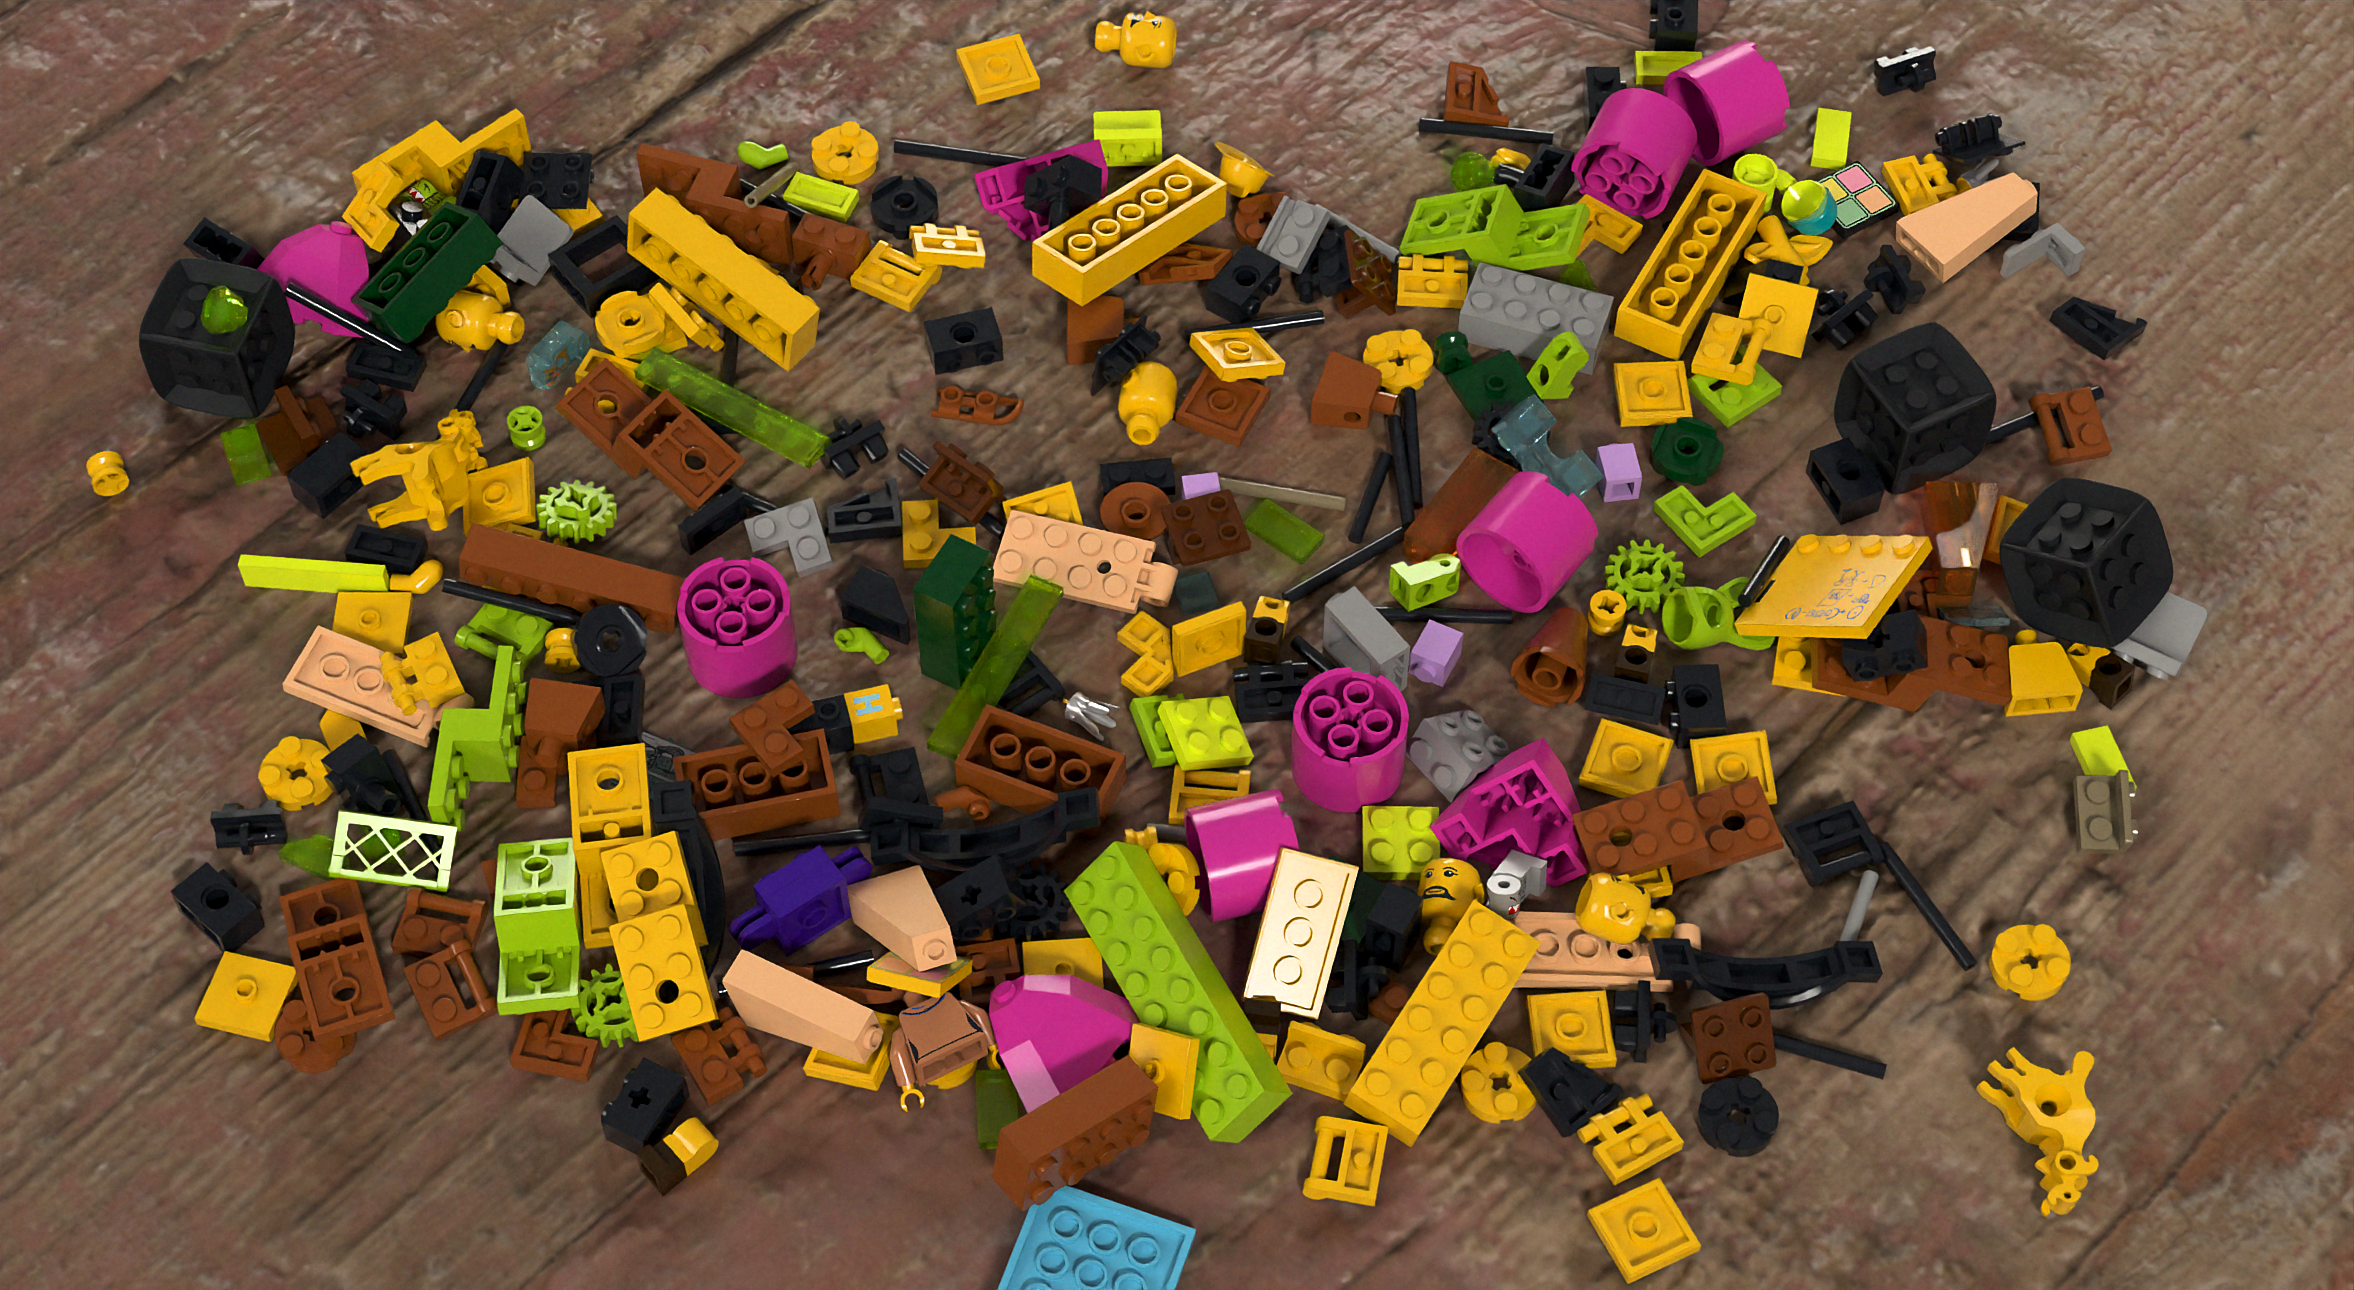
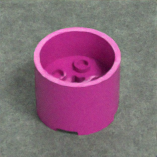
M1748 40L1738 41L1673 71L1665 80L1663 95L1677 103L1689 115L1695 125L1697 145L1691 157L1705 166L1716 165L1783 133L1788 127L1784 120L1785 110L1790 108V101L1784 80L1773 60L1766 62L1756 51L1757 46L1754 42Z
M1629 88L1611 94L1603 103L1572 163L1571 171L1575 172L1581 185L1579 192L1583 196L1588 194L1622 214L1643 216L1645 220L1657 216L1666 207L1696 148L1697 131L1689 115L1677 103L1654 91Z
M1523 471L1515 474L1459 534L1456 544L1461 564L1475 584L1498 603L1523 613L1537 612L1551 600L1593 553L1594 539L1598 536L1597 526L1592 515L1573 492L1569 496L1565 495L1562 491L1548 483L1549 476L1532 471Z
M720 557L696 568L683 582L677 605V614L687 664L692 676L706 690L728 698H749L774 689L790 674L798 653L790 594L785 579L773 566L754 557L750 561H724L723 557Z
M1352 667L1336 668L1323 672L1311 679L1302 688L1301 695L1295 704L1293 712L1291 771L1298 788L1309 800L1331 811L1355 813L1362 812V806H1379L1394 794L1401 783L1404 773L1409 721L1407 703L1400 690L1382 675L1377 678L1370 674L1354 672Z
M1279 789L1267 790L1185 809L1184 825L1187 847L1195 857L1200 876H1195L1196 888L1200 889L1199 899L1210 923L1263 912L1281 847L1299 851L1291 815L1288 816L1286 811H1281L1278 804L1284 802L1283 795Z

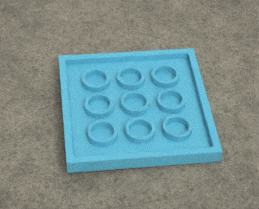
M1065 1185L1054 1192L1045 1203L1041 1205L1034 1204L1029 1208L997 1290H1176L1196 1236V1229Z

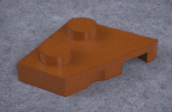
M1450 61L1447 69L1443 119L1508 127L1510 121L1507 114L1502 115L1497 105L1499 98L1495 90L1489 85V79L1483 67Z
M1182 243L1139 271L1141 285L1214 279L1233 258L1232 250Z

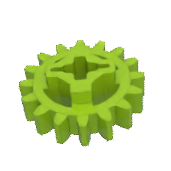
M575 480L574 484L569 485L563 481L560 482V489L549 487L548 495L541 494L539 496L540 503L537 504V520H539L540 529H547V536L549 537L559 534L561 542L567 540L568 537L573 538L574 543H579L580 539L583 538L591 542L594 541V534L597 533L598 535L605 536L606 528H614V519H617V506L614 503V495L607 494L605 486L595 489L593 481L588 482L586 486L581 485L579 480Z
M1647 539L1643 546H1638L1634 540L1630 541L1628 550L1621 545L1618 546L1616 555L1610 554L1607 566H1605L1604 579L1607 580L1605 590H1612L1621 594L1626 600L1627 611L1634 605L1638 607L1639 614L1644 613L1645 607H1650L1654 613H1658L1660 604L1664 606L1667 597L1684 584L1683 563L1674 562L1676 552L1664 553V544L1660 543L1656 548L1651 547L1650 540ZM1622 569L1625 571L1624 579H1622L1620 574ZM1665 574L1667 575V578H1668L1667 584L1664 583V579H1665V576H1664V575H1665Z
M606 964V973L600 975L597 970L593 969L591 970L593 979L590 982L581 979L580 1007L571 1008L573 1019L576 1020L575 1023L579 1033L586 1031L587 1038L594 1040L600 1037L602 1046L607 1048L611 1040H616L620 1048L624 1047V1038L630 1037L635 1042L639 1041L621 971L620 969L619 971H613L611 964ZM591 1003H593L595 1006L593 1009V1016L589 1014V1008Z

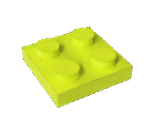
M1229 696L1161 702L1157 711L1182 771L1250 764L1254 755Z
M1362 806L1363 872L1376 880H1420L1421 873L1426 864L1435 859H1440V841L1430 828L1431 824L1439 817V807Z

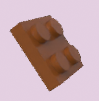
M1206 364L1178 409L1176 423L1240 448L1270 398V388L1248 379H1238L1234 382L1222 381Z

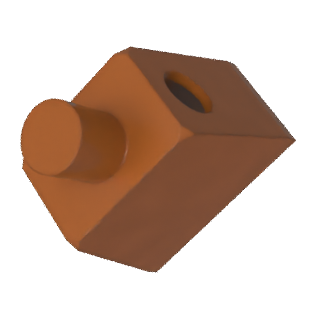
M1100 295L1084 306H1080L1068 298V365L1096 362L1095 355L1104 344H1112L1128 323H1136L1140 319L1124 318V300L1122 298Z
M1330 351L1312 399L1311 424L1365 430L1370 425L1374 411L1391 416L1395 414L1398 395L1381 391L1382 372L1379 369Z
M531 677L524 730L529 748L537 750L535 760L539 765L554 768L557 766L561 754L568 755L567 752L585 750L605 714L606 707L601 687Z

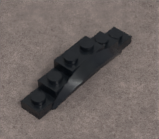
M685 780L652 784L654 820L658 826L659 835L671 831H678L708 941V945L699 948L709 979L721 952L726 920L725 889L718 855L711 836L702 818L696 811L694 782ZM672 980L664 982L665 1001L667 1004L675 1001L679 994L677 984Z
M1096 786L1058 793V801L1044 809L1012 821L983 827L934 829L911 826L908 820L872 826L871 859L875 866L910 860L914 862L915 866L920 865L921 868L926 867L938 872L960 875L992 855L997 854L1016 868L1037 857L1050 845L1066 842V832L1101 826L1099 794Z
M1652 938L1647 947L1656 980H1686L1688 990H1706L1722 1001L1764 992L1768 996L1770 1010L1791 1008L1812 1002L1836 991L1847 982L1878 983L1883 974L1873 941H1836L1834 946L1830 948L1775 958H1739L1717 955L1691 947L1689 939Z

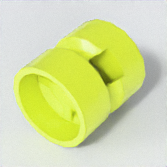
M1757 153L1740 157L1735 162L1732 179L1766 192L1767 197L1763 216L1770 211L1778 176L1777 165L1769 157Z

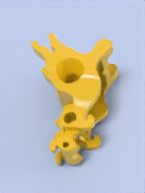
M458 409L451 410L448 415L449 417L438 422L437 427L441 438L438 440L386 445L381 450L358 458L350 463L353 474L356 477L360 476L364 486L384 477L402 475L407 491L390 502L381 503L367 509L373 522L377 521L380 529L401 522L427 518L431 530H442L448 526L450 514L467 502L470 495L468 472L475 469L480 471L488 468L486 458L478 456L477 448L483 447L484 444L480 433L475 427L476 421L471 411L458 412Z
M2013 1047L2006 1053L2008 1060L2013 1064V1069L2004 1068L1996 1060L1990 1063L1987 1068L2001 1082L2002 1089H1993L1984 1080L1978 1084L1976 1090L1985 1100L1998 1107L2004 1114L2006 1124L2027 1143L2039 1145V1148L2046 1157L2038 1160L2035 1167L2044 1174V1178L2039 1184L2048 1192L2047 1198L2041 1204L2040 1212L2044 1217L2049 1215L2050 1210L2056 1214L2064 1215L2071 1212L2081 1197L2082 1193L2079 1191L2084 1190L2088 1183L2087 1176L2094 1174L2099 1167L2098 1159L2094 1155H2089L2087 1162L2082 1156L2084 1142L2092 1131L2096 1120L2095 1109L2086 1097L2084 1089L2086 1078L2094 1065V1057L2086 1051L2077 1052L2072 1060L2071 1069L2066 1071L2064 1075H2058L2050 1069L2041 1068L2030 1063Z

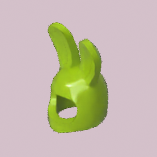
M1747 577L1735 578L1717 590L1706 587L1681 586L1667 597L1663 606L1662 623L1664 632L1671 642L1683 649H1702L1720 642H1729L1739 647L1758 651L1770 648L1774 643L1775 636L1739 635L1736 630L1733 611L1744 607L1739 604L1738 597L1750 580Z

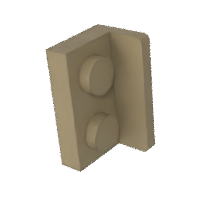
M2119 770L2115 776L2076 775L2073 779L2078 853L2124 854L2133 844V841L2137 840L2138 836L2137 820L2131 818L2130 806L2133 805L2135 800V786L2133 782H2129L2128 770Z

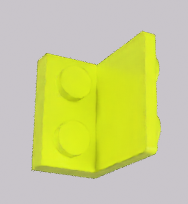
M1159 110L1094 112V140L1100 139L1107 167L1152 166L1162 163V128Z

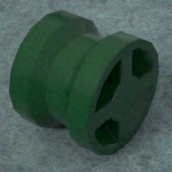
M1451 331L1441 334L1434 340L1433 348L1438 356L1437 366L1441 373L1448 375L1472 365V356L1467 350L1469 343L1465 334Z

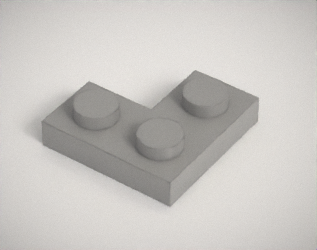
M813 497L744 520L751 547L756 557L790 547L800 578L835 566Z

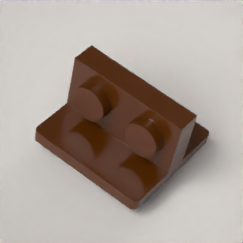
M1352 229L1345 231L1344 236L1350 278L1354 287L1336 294L1338 312L1348 319L1376 304L1387 315H1393L1396 313L1394 302L1396 292L1391 282L1390 272H1392V265L1385 254H1380L1371 247L1365 237H1360Z
M288 385L274 390L281 413L256 423L258 433L283 476H287L297 464L304 462L324 442L332 439L341 431L322 397L318 396L304 402L300 395L294 397Z
M939 441L934 443L932 447L939 457L917 484L922 491L974 526L979 523L994 502L1003 507L1002 501L1007 500L1002 493L1004 487L993 478L995 474L987 466L979 461L973 465L966 460L967 455L952 443L948 447Z
M1229 489L1166 504L1161 507V513L1169 532V555L1173 565L1181 563L1183 567L1251 549V540Z
M1764 992L1692 1009L1690 1011L1691 1022L1680 1024L1682 1039L1696 1055L1698 1078L1704 1085L1726 1078L1773 1068L1777 1064L1769 999Z

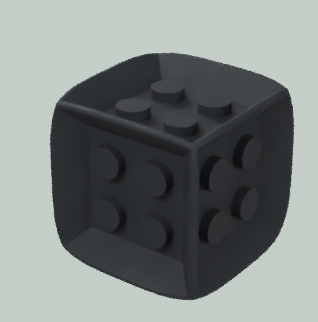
M201 258L178 259L169 268L147 308L139 332V349L150 381L157 394L165 401L194 411L231 418L251 419L257 418L263 413L275 394L274 390L279 386L292 356L295 328L284 292L277 280L271 275L235 264Z
M1936 322L1914 326L1881 340L1859 352L1847 363L1836 395L1834 421L1842 439L1849 437L1856 449L1859 448L1863 452L1867 465L1874 475L1880 477L1884 489L1891 494H1902L1943 478L1974 460L1983 450L1988 439L1996 411L1997 399L1995 390L1987 375L1963 345L1945 327Z
M2061 478L2051 483L2012 523L2004 534L1999 548L2004 577L2015 608L2023 621L2042 633L2092 647L2111 648L2127 639L2164 598L2173 580V561L2159 515L2150 500L2134 491L2092 480Z

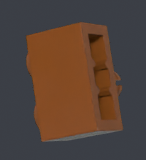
M806 212L791 237L795 264L807 267L801 275L802 284L810 289L815 281L812 287L815 291L821 288L827 274L850 280V277L871 252L869 231Z

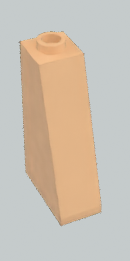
M2012 172L1901 218L1896 222V242L1937 279L1944 283L2036 213L2038 193L2030 181L2022 180L2017 174Z
M920 865L847 885L853 922L918 972L957 961L950 926Z
M740 951L722 980L746 1026L862 1064L866 1063L872 1051H875L881 1043L884 1032L872 1009L748 951Z

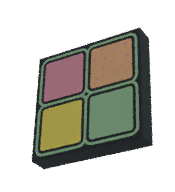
M1855 161L1816 181L1822 186L1827 187L1836 201L1838 214L1832 228L1843 239L1898 212L1900 204L1859 161Z

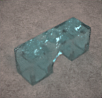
M1533 394L1518 403L1491 430L1498 437L1501 446L1510 451L1518 460L1523 471L1538 472L1549 476V484L1567 496L1573 492L1581 499L1604 475L1582 449L1564 459L1556 457L1549 450L1546 441L1547 433L1557 420L1540 399Z

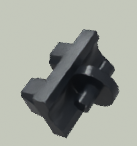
M1931 46L1920 50L1913 47L1904 50L1901 56L1893 59H1888L1886 56L1875 59L1874 76L1878 79V93L1884 97L1909 88L1912 92L1923 90L1925 83L1936 80L1934 69L1936 50Z
M1882 245L1879 257L1867 267L1869 273L1864 279V285L1870 292L1880 291L1892 314H1901L1907 304L1918 303L1925 294L1926 289L1921 281L1910 279L1908 274L1911 271V262L1907 255H1897L1892 245Z
M1866 288L1845 304L1844 300L1848 298V295L1844 290L1837 292L1833 289H1825L1819 294L1820 307L1817 308V313L1821 317H1824L1826 314L1830 317L1811 335L1817 342L1826 337L1830 343L1840 350L1856 336L1853 330L1846 324L1845 321L1847 319H1850L1858 330L1862 332L1878 318L1875 311L1867 303L1874 295Z
M368 379L356 388L345 384L339 390L340 394L346 398V412L343 415V419L348 422L347 432L349 435L360 438L366 433L373 435L377 430L395 441L402 434L399 422L408 412L403 399L396 395H391L383 404L377 402L383 397L381 389Z
M842 416L834 419L835 431L827 434L828 441L833 445L824 449L825 457L821 459V462L826 470L833 467L835 472L845 480L860 470V465L854 457L855 454L863 451L871 464L885 459L889 452L882 437L885 427L880 420L862 429L859 419L850 423Z
M277 800L263 801L259 808L244 809V806L239 803L224 804L221 811L211 812L210 821L215 831L217 848L241 847L243 855H252L254 846L287 844L288 834L283 811Z
M1356 939L1344 940V950L1336 952L1329 976L1331 980L1344 978V985L1328 987L1326 989V1004L1332 1013L1351 1012L1356 1021L1368 1019V996L1377 997L1379 995V988L1389 984V970L1379 966L1378 958L1370 957L1367 959L1365 953L1358 951Z
M1638 980L1636 990H1615L1613 1015L1634 1017V1025L1615 1023L1613 1030L1615 1050L1634 1052V1062L1646 1063L1647 1049L1650 1047V1033L1654 1034L1655 1042L1664 1043L1666 1041V1034L1672 1033L1677 1029V1017L1670 1012H1666V1004L1664 1003L1654 1004V1012H1650V981Z

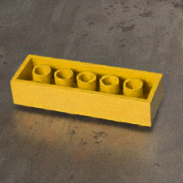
M1175 154L1033 241L1032 275L1080 306H1084L1225 217L1227 183L1182 156Z
M1704 168L1619 306L1614 336L1678 361L1755 233L1758 223L1762 220L1767 193Z
M656 187L629 213L627 252L787 372L815 346L820 308L814 300L807 295H801L782 276L774 275L755 256L747 255L736 247L728 236L720 235L713 230L701 216L690 213L681 206L674 196L666 195Z
M1473 900L1349 1091L1343 1104L1373 1124L1389 1127L1388 1133L1411 1148L1542 942L1476 900Z

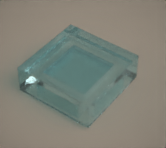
M1209 572L1176 578L1174 590L1182 616L1218 608V599Z

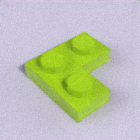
M1683 485L1654 501L1653 511L1699 558L1753 526L1757 517L1734 492L1705 508Z

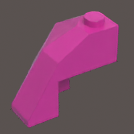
M1100 139L974 174L983 208L992 215L998 214L1008 222L1007 227L1024 241H1035L1047 233L1049 219L1024 208L1026 177L1072 155L1102 168V200L1106 197L1108 169ZM1095 203L1071 214L1070 219L1076 216L1077 214L1081 213L1085 209L1089 208L1090 206L1094 205Z
M332 221L331 225L318 224L280 241L256 269L274 277L280 284L283 292H285L291 282L369 324V320L351 302L352 298L369 282V267L363 239L349 223ZM285 296L293 322L306 324V319L319 323L322 326L321 331L363 338Z
M1543 737L1510 753L1476 778L1430 826L1448 854L1455 859L1467 861L1468 858L1490 864L1489 868L1494 870L1497 869L1511 850L1546 860V885L1558 887L1589 871L1588 862L1572 821V814L1581 812L1579 803L1564 766Z
M1023 975L1013 981L1002 982L990 993L989 1017L998 1050L1027 1113L1115 1063L1114 1052L1120 1045L1131 1042L1133 1023H1141L1127 998L1072 975Z

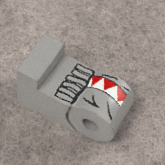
M1511 850L1488 879L1487 893L1489 898L1486 907L1505 920L1515 918L1520 912V904L1529 894L1539 897L1546 889L1547 861Z

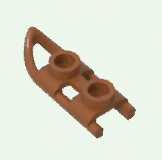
M956 386L938 387L937 396L941 397L938 410L932 409L931 417L997 426L1006 425L1020 416L1024 400L1003 397L1000 394H994L987 390L976 393L959 389ZM997 405L1016 406L1009 415L995 418ZM961 407L974 408L973 415L960 413Z

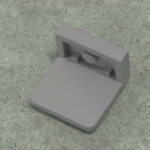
M527 195L497 235L503 244L497 249L495 257L490 262L495 264L497 261L502 265L499 271L513 282H517L520 278L536 286L550 267L548 254L566 245L573 235V229L537 198Z
M2167 592L2156 608L2127 639L2117 646L2111 647L2113 649L2112 652L2132 664L2134 659L2147 664L2145 672L2165 681L2169 675L2178 678L2207 619L2208 612L2204 607Z
M1465 709L1424 718L1407 744L1405 755L1452 803L1473 782L1478 773L1487 771L1512 753V751L1509 749L1507 742L1498 737L1484 723V719L1478 713Z

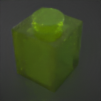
M255 423L220 433L236 486L272 476Z

